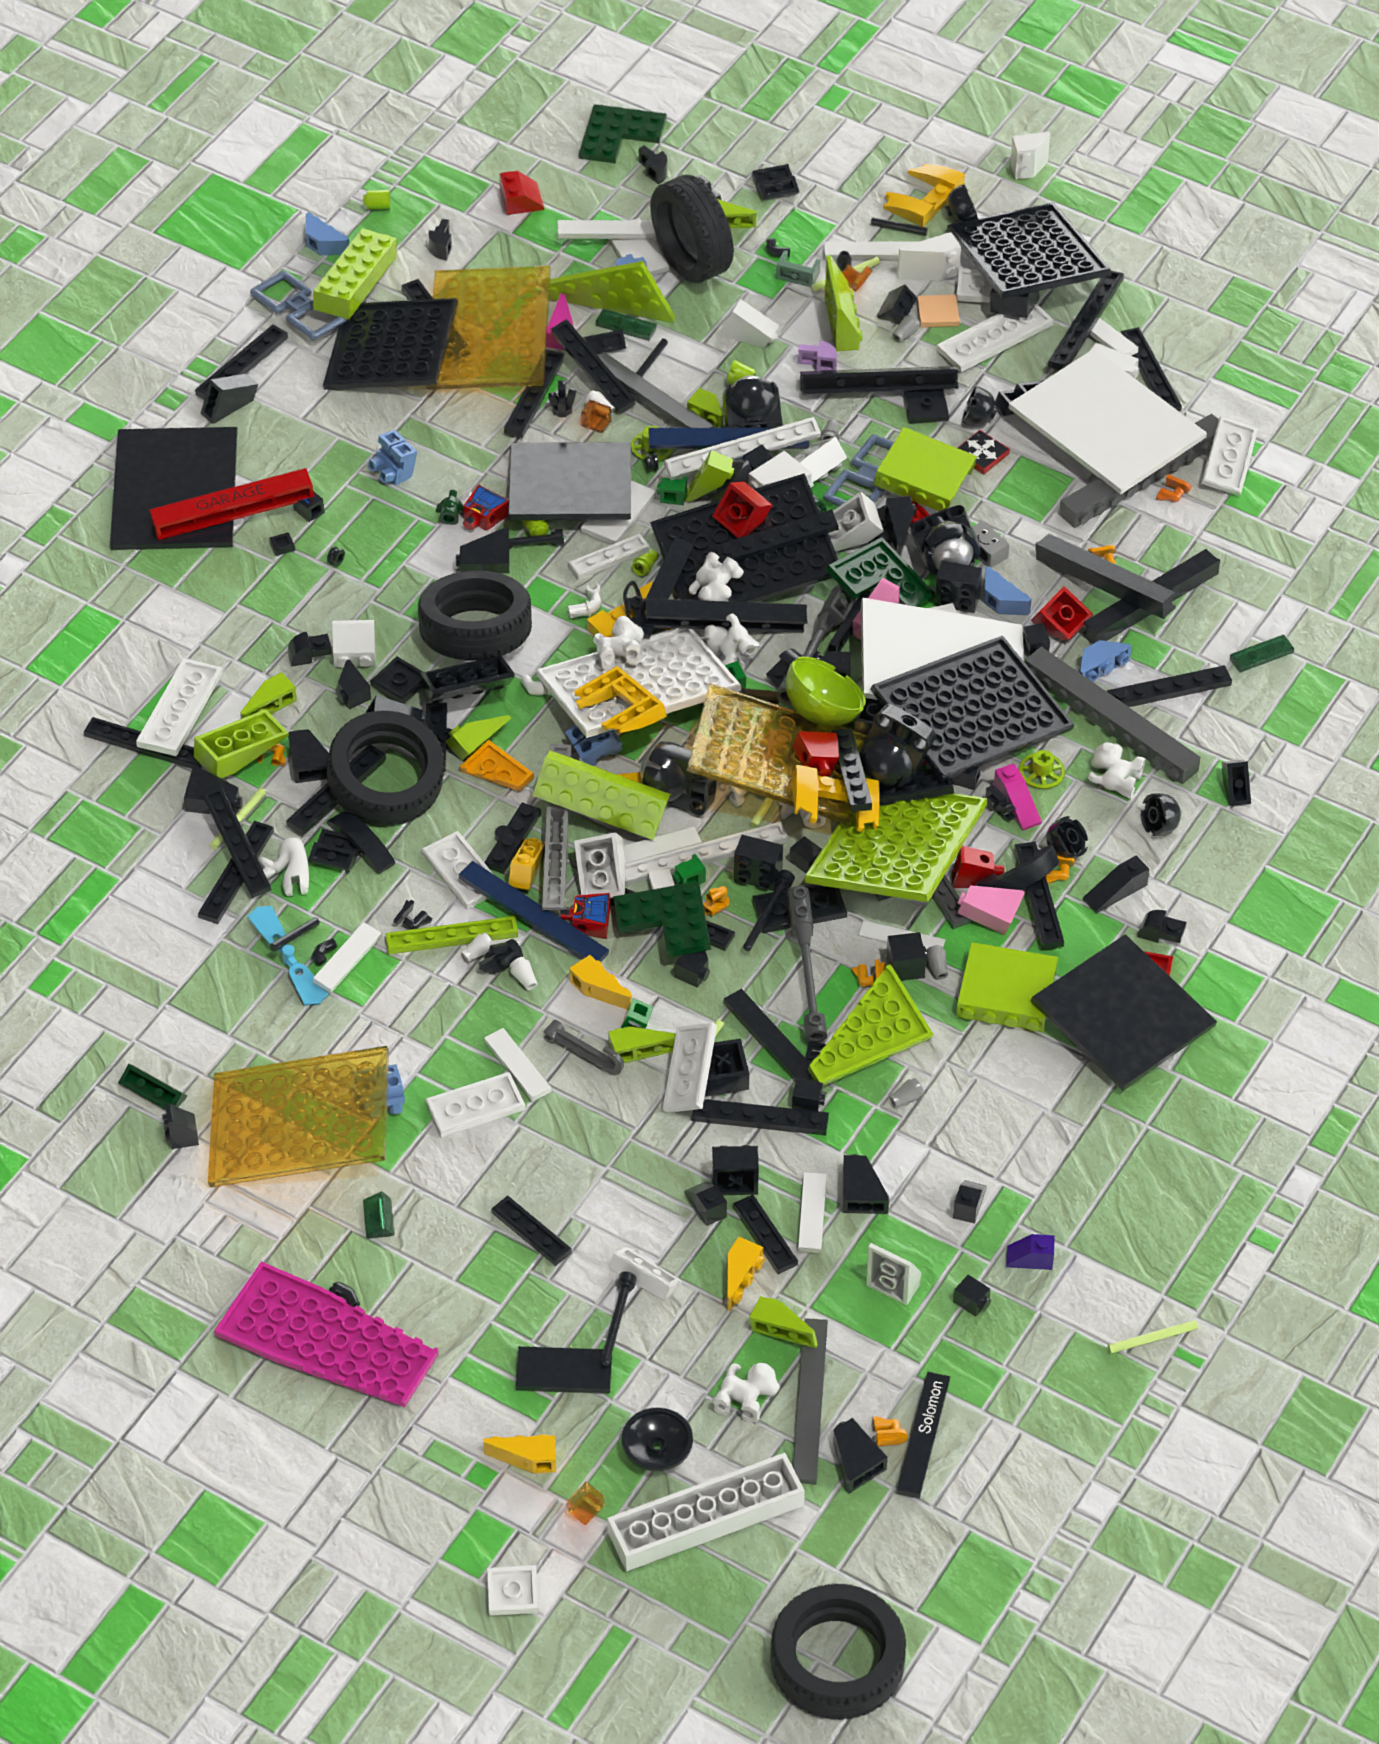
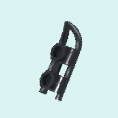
M634 580L627 584L623 592L626 616L633 623L643 604V597ZM630 586H633L637 596L627 598L628 589ZM631 610L634 611L635 617H631V615H630V611H631Z

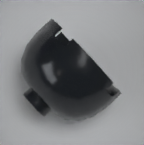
M965 183L952 189L947 197L948 205L945 206L948 216L953 215L954 219L958 222L977 219L978 215Z
M978 386L974 387L967 401L966 410L964 409L961 422L977 427L986 424L989 418L993 420L997 408H994L995 400L989 391Z
M1163 793L1147 795L1142 803L1145 804V809L1141 810V821L1147 833L1151 831L1152 836L1172 833L1178 827L1181 819V810L1177 801L1172 796Z
M1065 816L1050 825L1046 832L1047 846L1053 845L1057 856L1075 859L1084 855L1088 847L1085 848V842L1088 841V836L1078 820L1069 819L1070 816Z

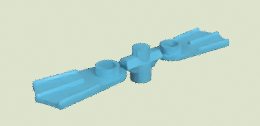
M257 906L248 915V919L269 944L274 942V938H281L286 935L272 906ZM285 945L278 949L282 955L283 963L290 967L289 976L304 1006L320 1005L329 993L313 983L315 976L306 965L296 961L292 945ZM301 972L302 975H296L295 973Z

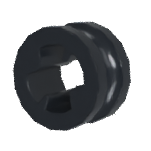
M654 452L652 455L645 454L647 471L650 472L651 469L658 470L656 453Z
M333 546L328 552L327 562L339 566L344 560L345 550Z

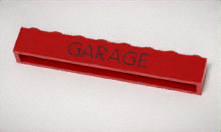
M307 468L153 508L150 509V514L157 538L161 540L298 503V500L314 497V491Z

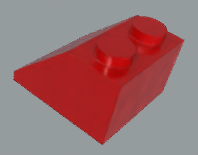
M518 170L499 173L500 192L507 215L544 210L542 197L535 180Z
M734 482L728 486L712 517L737 538L749 535L765 520L772 504L747 483Z
M1063 586L1031 621L1034 624L1043 623L1048 636L1069 641L1084 625V621L1091 618L1094 614Z

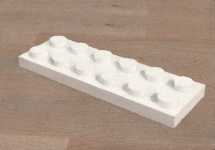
M1037 304L1027 318L997 314L937 344V351L953 366H957L960 372H963L1053 326L1054 320Z
M183 658L136 741L137 747L177 756L221 678L223 668Z

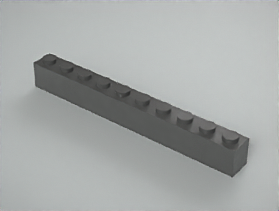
M1211 413L1197 421L1195 424L1207 432L1205 439L1124 493H1118L1098 478L1060 500L1059 515L1076 528L1081 524L1087 523L1095 516L1101 515L1107 509L1118 505L1119 502L1126 498L1132 497L1138 491L1146 489L1157 480L1163 479L1169 473L1177 471L1180 467L1192 462L1202 454L1208 453L1211 450L1219 419Z
M1042 646L1025 659V664L1047 691L1055 695L1060 701L1071 706L1076 712L1084 715L1092 723L1104 729L1106 733L1114 736L1123 745L1134 750L1139 756L1144 757L1156 768L1164 771L1172 779L1184 784L1199 771L1201 758L1199 755Z

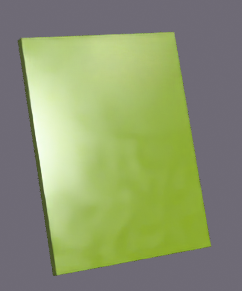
M954 793L918 800L899 801L881 806L879 804V823L877 829L873 828L872 822L865 823V828L861 832L857 831L855 812H851L849 807L805 875V883L928 902L986 808L987 798Z

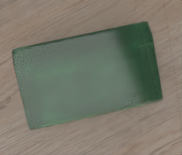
M381 1191L363 1199L366 1237L371 1239L393 1236L395 1233L391 1198Z

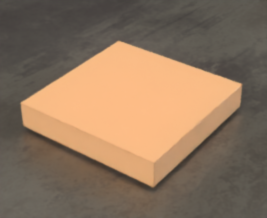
M956 294L918 296L920 328L959 326Z

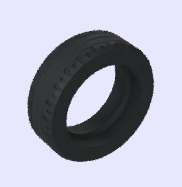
M688 174L658 185L651 196V220L661 249L672 267L684 279L694 283H702L726 272L733 260V238L723 208L711 189L701 179Z
M481 570L463 571L444 576L431 583L419 598L418 618L420 636L432 650L449 658L474 661L506 655L520 647L530 635L532 628L530 595L517 580L497 572ZM473 609L491 610L501 613L497 617L482 621H462L448 617L457 612Z
M373 711L351 719L336 733L329 750L327 781L335 800L351 815L353 814L363 821L379 825L402 824L421 816L435 803L442 786L445 756L436 735L421 721L400 712ZM376 743L394 744L408 750L417 758L422 766V775L415 785L406 790L391 793L379 792L366 787L353 776L350 771V759L356 751L365 746Z
M848 1584L820 1585L794 1597L779 1613L771 1636V1668L774 1679H776V1683L782 1693L794 1705H797L798 1708L822 1718L839 1720L857 1718L869 1714V1712H873L876 1708L884 1705L889 1700V1697L893 1696L899 1687V1683H901L906 1656L904 1627L900 1623L897 1613L884 1599L878 1597L875 1593ZM844 1621L853 1623L867 1630L879 1643V1663L867 1675L856 1680L846 1682L824 1680L811 1674L798 1661L796 1655L798 1639L808 1629L824 1622Z

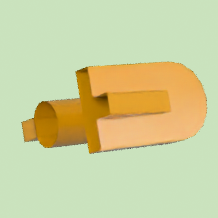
M1114 545L1088 548L1090 553L1101 558L1104 557L1105 560L1116 564L1113 554L1116 552Z
M276 744L268 750L274 752L271 763L276 766H285V747L281 744ZM265 753L258 757L257 762L262 763Z
M1057 856L1060 862L1057 866H1060V870H1052L1046 875L1047 883L1051 884L1058 880H1067L1069 878V867L1074 865L1075 859Z
M720 886L710 889L709 893L706 894L707 901L703 903L707 916H713L726 909L730 904V899L727 897V888Z
M879 959L875 960L876 979L884 971L886 965L885 962L880 963ZM865 964L852 967V971L858 978V983L861 987L873 985L875 977L874 975L868 976Z
M873 1417L876 1444L878 1446L900 1445L907 1441V1432L900 1428V1423L897 1419Z

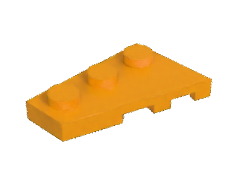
M490 740L485 742L459 766L460 772L517 791H521L535 778L533 772Z

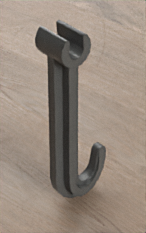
M553 1020L543 1031L546 1034L543 1038L547 1042L554 1043L556 1041L610 1073H619L624 1067L623 1059L614 1050L605 1046L603 1048L604 1053L565 1031L562 1023L557 1020Z

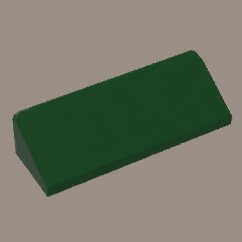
M128 1063L118 1082L165 1110V1104L179 1107L188 1096Z

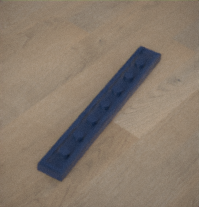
M649 428V449H705L773 428ZM809 440L780 449H808Z
M471 861L459 873L460 880L579 958L584 959L591 955L596 961L602 962L609 954V949L551 911L542 910L540 904L474 861Z

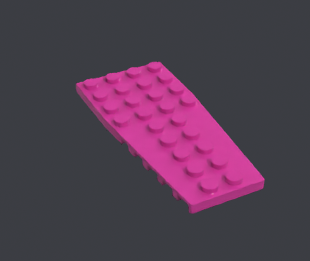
M262 1261L214 1330L216 1337L273 1362L402 1407H406L438 1357V1348L432 1349L424 1345L423 1340L417 1337L413 1339L403 1334L402 1329L398 1327L392 1328L384 1324L383 1319L377 1316L373 1318L365 1314L364 1309L355 1306V1308L346 1304L345 1299Z

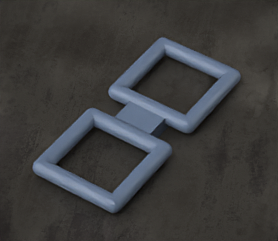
M285 270L250 290L252 296L275 313H280L287 308L291 310L292 313L286 316V321L312 340H316L348 320L335 316L337 317L336 319L315 331H312L297 318L313 309V300L308 298L312 294V290ZM283 279L301 291L278 305L261 293Z
M875 434L871 435L851 460L852 465L859 467L860 470L857 473L846 469L843 470L823 495L824 501L837 506L844 504L846 500L833 495L846 479H850L875 489L868 497L875 503L885 490L874 485L876 472L879 467L862 459L875 443L890 449L894 442Z

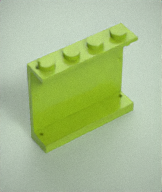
M903 427L878 468L874 485L902 497L910 496L914 502L936 511H941L950 507L967 474H972L977 456Z
M971 942L957 1003L956 1017L1044 1032L1046 1016L1031 1002V998L1053 983L1057 972L1058 957Z

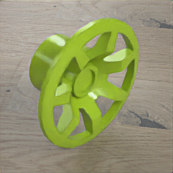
M647 426L643 429V432L637 434L631 441L633 454L642 460H645V454H650V451L656 453L658 461L669 457L674 450L661 449L662 451H667V453L660 456L659 449H649L648 429L659 428L657 426ZM637 440L642 442L641 444L635 445ZM645 448V451H644L643 455L639 454V453L636 451V450H642V449Z
M1039 750L1026 756L1021 761L1019 772L1028 785L1039 789H1048L1062 782L1065 776V767L1062 761L1051 752ZM1031 759L1032 765H1025ZM1061 769L1060 777L1054 774L1053 771ZM1023 770L1027 772L1033 771V773L1027 778ZM1037 776H1040L1041 784H1036L1031 781L1035 780ZM1046 776H1049L1055 782L1046 784Z

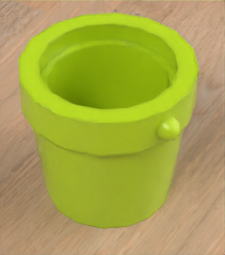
M734 360L726 383L733 385L742 377L756 376V370L741 363V361Z

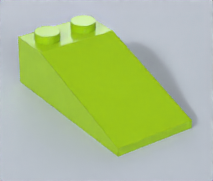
M265 709L194 737V757L209 773L222 779L236 773L289 736V732Z

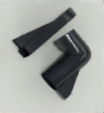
M411 899L410 901L406 900L402 910L394 918L393 923L399 925L403 921L402 924L412 930L431 923L433 918L423 910L414 919L410 918L408 914L413 910L414 901Z

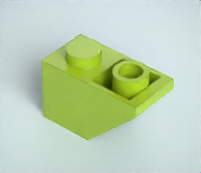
M698 388L687 401V408L712 424L714 428H723V413L717 395Z

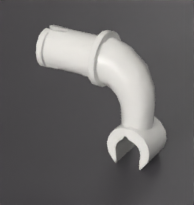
M596 583V589L594 590L589 587V584L587 585V597L590 599V602L585 601L582 604L568 605L570 619L580 616L591 617L592 614L599 610L602 600L598 583Z

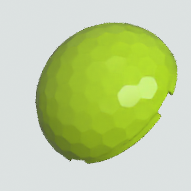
M798 657L789 666L786 675V691L792 706L800 715L818 725L840 726L852 721L860 714L866 703L865 696L859 686L849 676L844 678L834 671L836 667L822 660L812 657Z

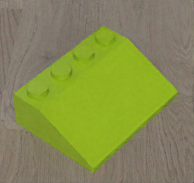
M826 255L825 302L835 349L837 352L859 350V342L863 341L862 330H858L860 328L859 316H855L857 315L856 303L852 302L854 301L853 290L849 289L848 281L832 257Z

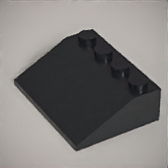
M502 656L420 673L424 696L431 703H439L443 699L450 697L458 699L468 693L480 694L484 690L491 688L499 690L504 688L505 685H509L515 677L513 670Z

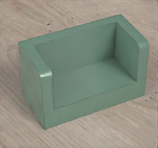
M783 251L777 263L776 279L811 287L820 274L821 260L816 259L813 267L810 268L788 262V251Z

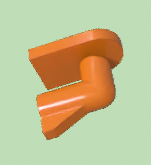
M1169 474L1166 476V486L1174 488L1175 491L1173 492L1161 487L1156 499L1178 502L1183 493L1190 492L1191 485Z

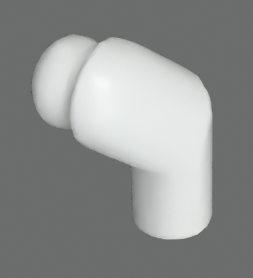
M529 675L522 676L521 682L529 694L543 695L549 693V690L541 681H533Z

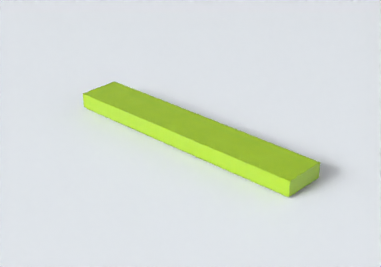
M515 916L389 932L385 933L388 955L470 944L478 934L481 935L484 932L492 941L517 938L518 928Z

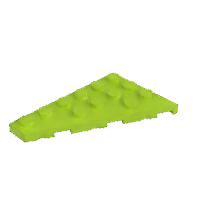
M643 261L546 279L541 284L550 300L558 301L562 293L565 294L566 301L570 304L670 323L674 322L676 318Z
M891 964L885 967L871 988L868 989L826 1046L823 1047L819 1055L809 1065L808 1071L814 1081L822 1082L824 1086L933 1037V1032Z

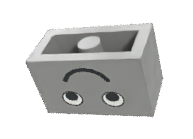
M983 521L973 526L980 545L978 559L984 565L992 568L1008 558L1009 543L1005 538L999 536L992 527Z

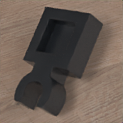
M993 784L987 787L985 796L987 798V806L998 815L1002 813L1007 821L1015 818L1012 812L1016 808L1006 801V796Z

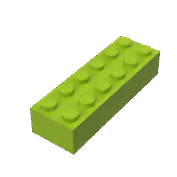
M361 229L313 290V310L350 319L396 259L397 238L368 229Z
M550 750L544 759L532 796L654 840L671 794Z

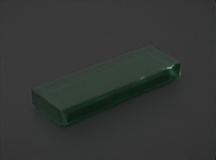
M602 309L595 321V326L612 331L623 329L624 334L650 341L657 329L656 323L607 309Z
M1283 634L1230 654L1229 659L1239 673L1292 654L1294 653V647Z

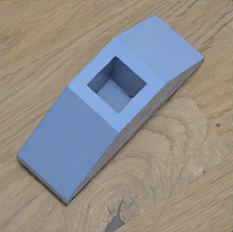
M309 212L306 213L307 247L319 255H341L349 245V238L335 230L331 225L320 220V218L315 217Z
M987 566L984 576V604L997 614L1029 615L1032 599L1016 588L1013 583L1008 582L997 571Z
M1097 641L1083 649L1080 674L1092 682L1104 674H1109L1113 669L1130 661L1132 646L1126 643Z

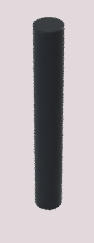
M875 217L871 219V225L927 235L928 232L926 227Z
M665 338L660 340L636 374L641 377L644 376L668 344Z
M314 917L270 944V949L276 951L320 924L319 919Z

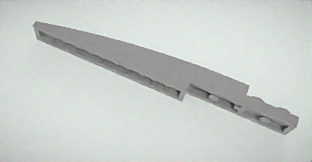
M550 744L551 751L571 758V745ZM550 802L547 803L542 910H564L569 809Z

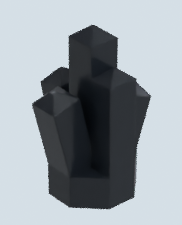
M558 381V396L556 392L548 393V399L552 405V413L557 417H567L572 414L576 390L569 389L567 394L566 381Z
M510 939L504 943L490 945L485 960L479 962V969L483 971L488 970L495 974L509 967L515 959L523 957L522 950L517 941Z

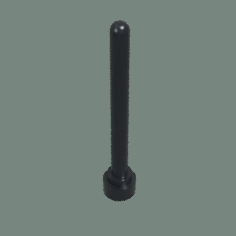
M555 529L554 532L546 535L509 538V547L552 542L556 546L564 545L563 529Z
M781 870L777 875V886L743 945L745 951L752 949L783 891L792 886L795 880L792 872Z
M621 1272L617 1280L620 1291L600 1361L604 1367L608 1366L611 1360L628 1293L636 1285L637 1277L631 1272Z

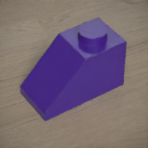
M1030 1234L1007 1245L1006 1267L1053 1270L1055 1235Z

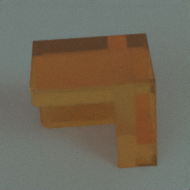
M847 265L842 274L848 281L849 287L857 292L873 270L866 266L859 273L850 265Z
M589 400L581 411L582 427L603 433L611 422V407L602 403Z
M587 1481L567 1501V1511L584 1525L588 1524L605 1506L604 1495Z

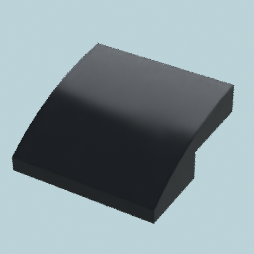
M789 164L752 171L755 186L762 200L799 193L795 176H792Z
M322 829L318 841L314 842L308 862L350 871L360 851L342 833Z

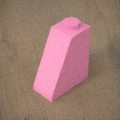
M882 578L868 599L899 604L900 587ZM861 610L853 620L852 635L861 640Z
M970 885L968 892H962L958 900V904L961 905L958 914L1005 935L1025 892L1022 890Z

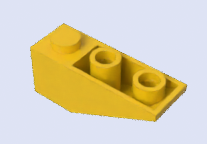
M537 838L524 840L511 861L509 885L515 888L530 890L535 881L545 850V842Z
M589 955L569 968L570 982L583 995L626 1010L628 1009L632 1001L631 992L626 987L623 988L618 983L617 978L604 969L600 961H596Z
M739 1236L728 1252L727 1310L729 1311L732 1310L735 1304L740 1303L744 1289L751 1286L756 1270H761L765 1262L763 1247Z
M541 1434L538 1436L517 1435L514 1437L501 1438L493 1436L483 1438L484 1454L532 1474L556 1473L555 1435Z

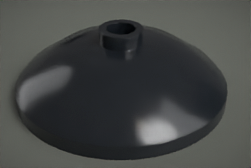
M648 1408L634 1414L625 1424L621 1438L622 1448L627 1458L636 1466L649 1471H665L680 1465L689 1456L693 1446V1432L688 1421L679 1413L667 1408Z

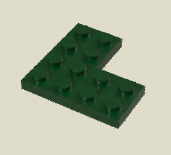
M594 104L579 150V159L616 164L623 139L660 144L667 120V113Z
M883 537L830 564L826 569L852 599L875 588L882 578L900 587L899 604L920 607L935 597V592Z
M699 881L613 896L619 933L663 926L668 957L711 950Z

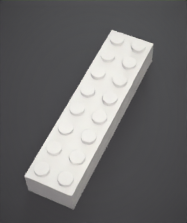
M786 1453L608 1517V1535L627 1572L804 1506L805 1490Z

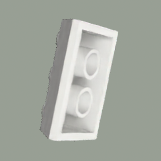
M836 437L815 442L808 449L803 450L794 457L795 460L812 472L811 487L814 486L813 482L815 480L819 481L828 476L827 472L829 470L833 471L842 466L841 462L847 458Z

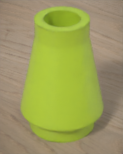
M650 549L648 552L635 558L632 564L634 573L639 576L649 574L659 557L658 553Z

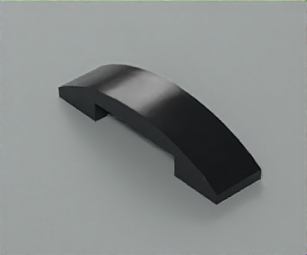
M343 811L327 820V824L335 832L342 833L365 856V862L377 874L395 865L394 858L381 840L365 823L353 814L351 815L347 811Z
M1050 844L1032 853L1034 858L999 876L993 873L975 884L981 887L1022 890L1042 879L1060 862L1053 845Z

